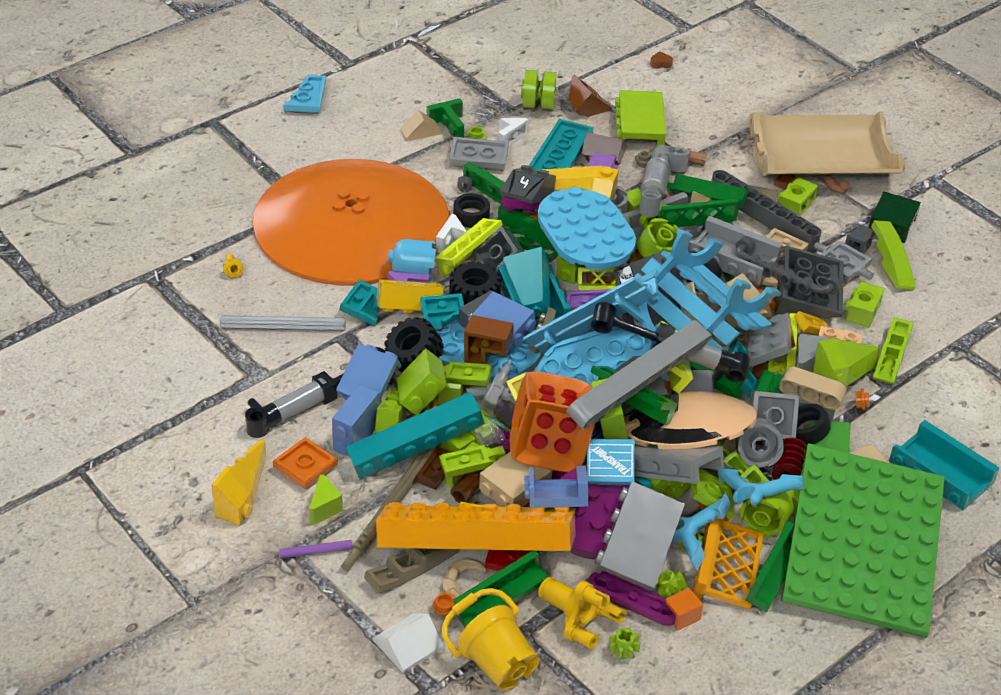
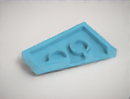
M308 75L299 85V90L291 95L290 101L284 103V111L320 113L326 76Z

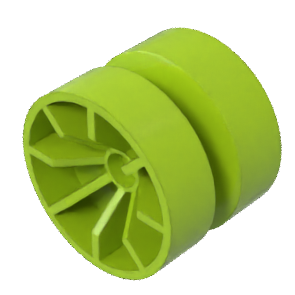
M538 70L525 71V79H522L521 86L523 108L535 109L537 99H540L541 109H554L557 72L545 71L542 81H539Z

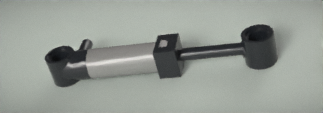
M600 302L595 305L591 328L598 333H609L612 331L613 326L650 339L652 340L650 350L676 333L675 327L662 322L654 332L616 318V307L607 302ZM706 344L685 359L715 370L712 377L716 381H719L724 374L732 382H744L747 379L750 358L743 352L730 353Z
M376 347L378 351L385 353L384 349ZM323 371L313 376L311 383L263 407L254 398L249 399L247 404L251 408L245 412L247 434L253 438L264 437L268 433L269 428L320 402L326 405L338 399L336 389L343 374L332 378Z

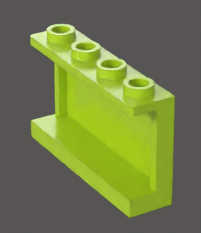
M620 90L619 97L615 99L617 118L616 138L623 140H656L657 146L665 145L666 128L663 92Z

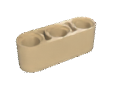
M797 367L787 368L779 383V389L782 393L799 395L800 400L820 405L829 410L838 409L847 392L843 383Z

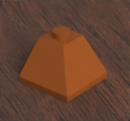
M576 75L572 76L569 101L573 104L572 109L580 115L582 113L590 117L612 109L592 87Z

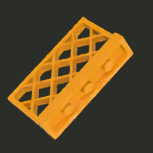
M717 518L713 522L706 524L703 535L704 539L701 545L705 556L695 574L693 593L699 599H701L702 595H706L745 609H750L752 604L745 601V599L737 597L734 591L741 589L748 596L756 581L764 533ZM721 529L730 531L734 536L726 538ZM744 538L756 539V544L749 546ZM738 541L743 549L736 551L731 543ZM725 546L730 554L723 556L718 548ZM748 553L753 561L746 564L740 555ZM733 558L740 565L734 569L728 562V560ZM721 563L727 572L720 574L714 566ZM745 571L750 579L743 582L737 573ZM731 576L737 585L730 587L724 578ZM718 581L724 590L718 591L710 588V586Z

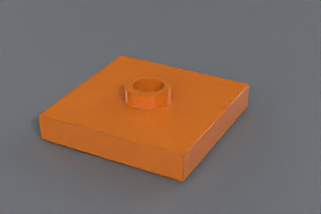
M307 437L301 439L273 460L274 468L304 489H307L316 482L320 474L325 475L338 465L336 457Z

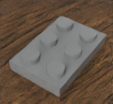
M454 137L449 156V165L460 167L470 162L476 167L505 170L509 142Z
M788 313L778 314L769 319L768 321L772 323L770 328L758 329L757 331L750 330L748 356L751 367L791 353V317Z

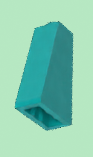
M538 247L504 257L505 265L522 305L533 310L535 318L540 317L541 313L546 314L548 307H550L549 259L543 248Z

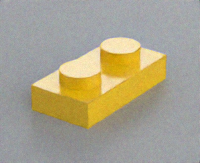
M800 311L794 316L798 323L797 327L805 334L810 333L819 336L821 326L829 327L824 319Z

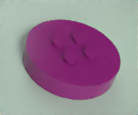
M576 468L567 472L560 479H576ZM588 485V506L569 507L575 508L576 532L571 551H569L570 553L582 558L595 560L599 550H604L606 543L602 542L607 529H612L614 524L610 519L615 508L619 509L621 501L618 500L623 487L628 488L629 485Z

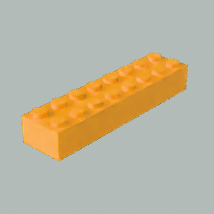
M392 502L384 507L376 519L377 548L571 551L576 536L575 508L521 507L519 504H509L506 507H497L496 504H484L482 507H476L470 503H463L459 506H449L448 503H438L435 506H426L425 503H413L410 506L402 505L400 502Z

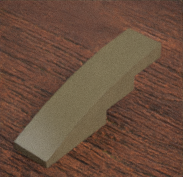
M408 548L407 552L388 557L385 565L366 570L364 579L377 593H380L426 573L458 553L460 549Z

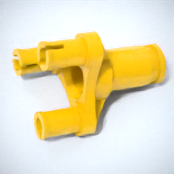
M547 577L539 587L538 595L542 600L564 611V637L572 642L577 641L590 650H593L599 642L598 635L584 629L591 620L598 616H605L616 624H621L625 620V616L621 614L626 615V610L610 603L609 595L594 589L593 585L585 580L579 582L575 589L552 577Z

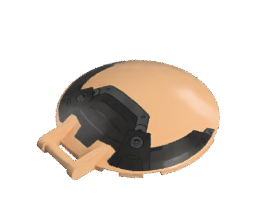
M687 391L666 396V398L677 403L669 425H664L640 411L624 417L628 439L632 438L635 440V444L644 447L649 446V443L658 444V449H692L716 445L718 439L727 437L728 440H732L743 435L745 428L751 429L757 422L756 410L749 403L725 394L707 391Z

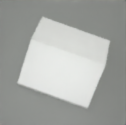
M413 613L373 637V642L402 673H405L443 649V643L428 613Z

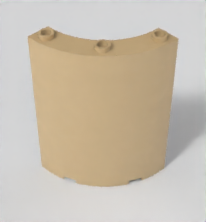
M879 111L876 115L760 116V112H753L749 116L750 137L755 140V146H752L757 168L763 175L901 174L905 169V160L902 159V154H895L889 146L885 132L886 118L883 117V111Z

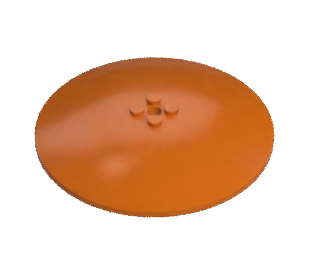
M337 159L302 167L273 183L264 192L256 205L253 216V229L256 241L264 254L272 262L289 273L314 282L354 286L358 280L368 284L379 283V279L388 280V272L393 271L392 262H388L389 250H394L395 244L401 239L436 242V236L449 219V211L444 198L434 185L409 169L377 160Z

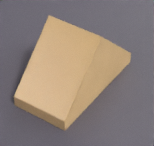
M417 110L401 127V132L406 141L441 134L436 121L420 110Z

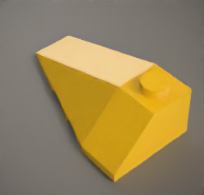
M588 166L543 169L549 171V174L556 176L554 191L579 187L580 189L606 195L612 201L617 190L619 170L611 167Z
M260 439L250 447L244 458L238 457L233 467L227 466L212 483L215 517L240 526L245 518L251 515L266 459L265 440Z

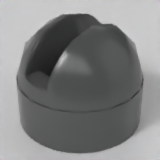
M466 176L458 177V189L460 191L465 189V192H468L472 188L473 179Z

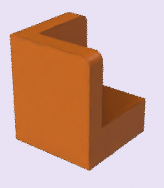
M690 588L666 598L665 603L676 615L674 627L677 631L701 620L704 604Z

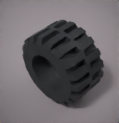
M481 262L460 264V267H455L454 271L450 274L449 294L462 293L464 305L489 291H494L501 295L500 273L493 266L490 267L489 264H482Z
M409 317L404 322H398L396 327H392L391 333L387 334L386 338L388 340L384 342L385 352L389 351L397 355L401 363V367L398 370L401 373L425 348L438 358L443 355V340L432 324L425 318L414 317L411 319Z

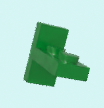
M460 98L426 106L427 116L436 121V123L442 122L448 128L451 136L464 138V124L460 120V117H463V102Z

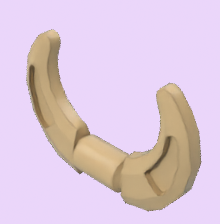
M463 558L455 560L448 566L449 573L446 579L442 580L443 591L457 598L463 594L458 590L455 583L459 573L468 569H474L485 574L487 569L482 563L474 559Z

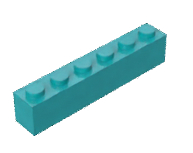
M469 392L346 446V450L359 479H362L407 458L414 457L425 450L434 448L443 442L454 439L470 430L477 429L484 425L485 422L475 398Z

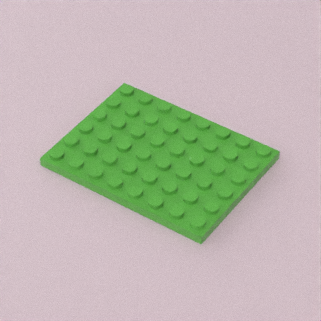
M808 443L802 471L804 490H799L781 601L927 638L930 632L945 476Z

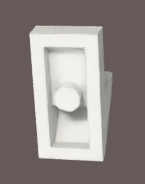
M501 118L499 120L498 141L509 142V146L527 135V118Z
M451 214L436 236L437 253L444 251L466 233L465 228L454 214Z

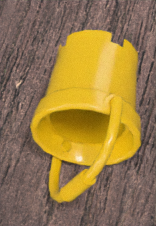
M493 588L482 589L474 594L470 593L452 607V610L445 617L442 624V638L456 658L463 656L473 660L501 691H507L519 685L516 679L522 675L527 679L537 668L540 659L517 625L516 614L519 613L520 609L513 600L503 591ZM484 595L499 596L508 604V606L497 605L479 614L461 632L457 640V648L453 645L448 636V626L455 615L458 616Z

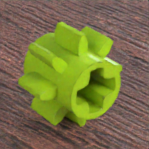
M671 570L663 572L658 578L659 583L656 584L658 593L664 598L670 597L688 587L682 573L679 571L675 574Z
M617 628L616 635H610L609 644H611L610 652L615 653L619 659H632L633 651L639 652L640 643L638 642L639 634H634L630 628Z

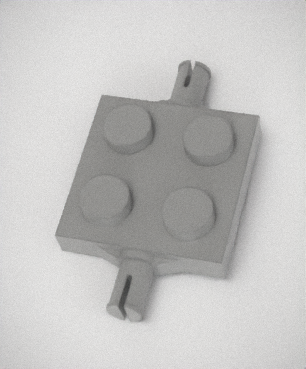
M840 240L831 246H825L819 241L815 243L814 249L821 252V255L844 261L843 281L848 283L858 275L868 280L873 278L874 273L866 269L871 265L872 259Z

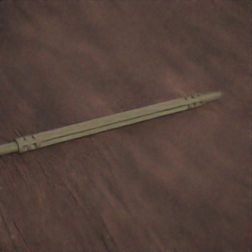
M436 447L418 454L352 545L350 554L341 565L343 570L349 571L359 556L364 555L377 536V517L389 503H401L416 482L417 473Z

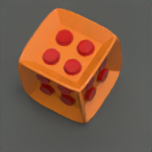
M526 372L520 385L512 417V429L510 431V453L512 458L526 465L560 472H569L575 469L576 466H582L589 448L594 423L582 429L566 413V410L575 400L593 389L592 386L584 381L544 372Z

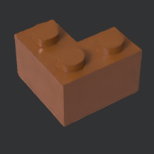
M471 315L464 330V362L487 364L491 353L506 356L513 341L514 323Z

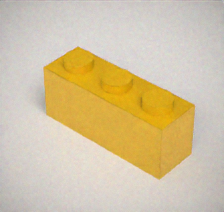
M379 279L377 305L385 312H394V309H402L404 313H415V310L421 311L420 297L443 295L444 287L440 283Z

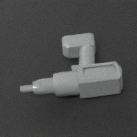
M508 360L507 364L496 374L493 382L490 384L482 400V404L485 407L494 409L499 399H502L511 405L513 409L515 408L514 399L508 394L509 389L505 387L506 381H508L511 360Z

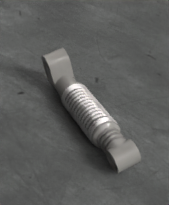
M658 145L653 149L651 159L646 165L640 189V214L648 217H654L659 214L660 202L666 193L670 171H687L690 155L687 149Z

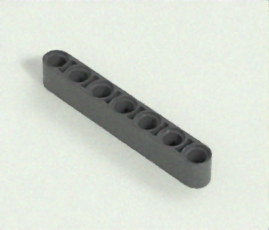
M724 170L713 172L711 181L748 190L743 209L738 208L740 211L771 230L776 228L809 243L807 251L816 250L814 245L817 241H820L822 233L819 227Z

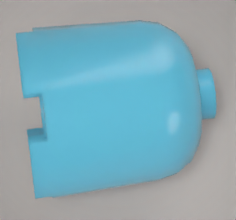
M412 239L399 240L395 244L394 250H389L388 262H392V270L404 273L431 274V269L434 268L436 249L432 248H435L436 242Z

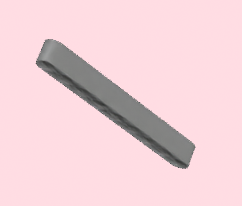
M697 320L692 321L579 397L568 407L566 413L582 429L587 428L705 346L712 338V334Z

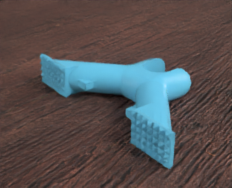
M718 470L719 482H725L735 490L733 500L739 505L743 500L751 499V505L756 506L764 497L795 489L804 490L803 476L782 474L780 479L757 484L747 483L746 478H741L738 475V470Z
M724 493L720 500L692 517H680L677 528L680 529L675 530L672 541L683 543L696 571L699 569L705 553L701 547L702 541L697 540L695 535L698 529L713 522L716 518H724L731 505L726 493Z

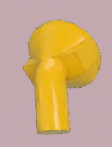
M227 254L226 262L223 264V271L229 278H238L243 273V264L238 259H235L233 254Z

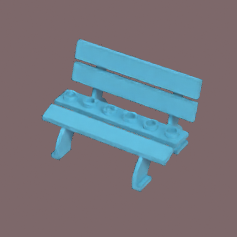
M677 229L676 233L678 236L672 245L671 252L662 251L661 253L667 260L661 265L655 258H651L641 269L645 274L657 269L659 271L656 279L657 284L726 346H729L740 334L724 320L727 316L734 317L738 321L737 325L746 331L748 329L755 331L758 329L763 330L770 328L772 325L758 311L765 307L774 296L779 297L781 295L780 291L767 286L756 298L744 300V290L751 288L747 281L736 278L730 288L704 266L724 245L717 239L709 237L707 240L709 245L697 253H689L688 244L693 235L688 231ZM672 268H678L681 271L679 274L683 278L693 281L698 291L705 292L709 295L708 299L712 303L720 305L722 308L716 313L669 271ZM637 273L634 277L639 279L642 275ZM660 291L659 302L652 305L647 301V304L670 325L675 327L677 331L693 321ZM713 338L707 343L708 345L725 350Z
M655 269L639 279L631 278L524 336L523 340L532 346L535 345L536 349L545 354L552 346L563 340L586 334L593 330L591 328L595 305L600 302L614 305L617 310V317L627 312L642 323L644 328L655 332L656 328L648 313L647 301L652 305L659 302L656 280L659 271Z

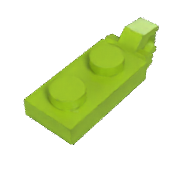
M450 361L449 364L443 366L446 383L488 387L493 372L491 364Z
M480 445L443 454L439 457L445 477L450 478L486 469L505 456L503 446L490 449V447Z

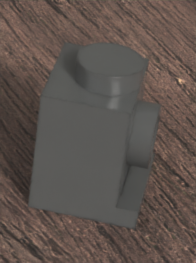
M860 224L855 231L852 230L850 234H847L845 244L865 254L871 246L874 231Z

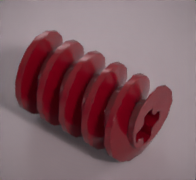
M792 437L783 439V453L774 464L773 480L780 479L782 474L801 476L807 448L802 440Z

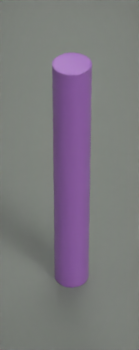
M352 540L280 549V558L350 550Z

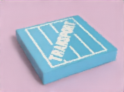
M591 439L587 451L588 485H630L632 481L634 482L635 440Z

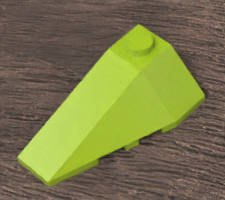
M834 337L818 341L813 373L839 381L846 387L876 367L879 347L855 343L849 340L844 341Z

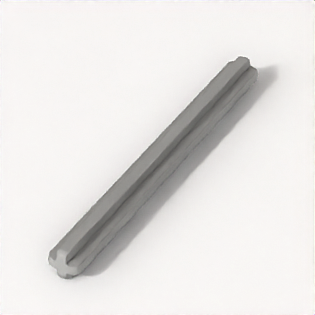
M222 315L220 317V327L345 330L346 320L345 318Z

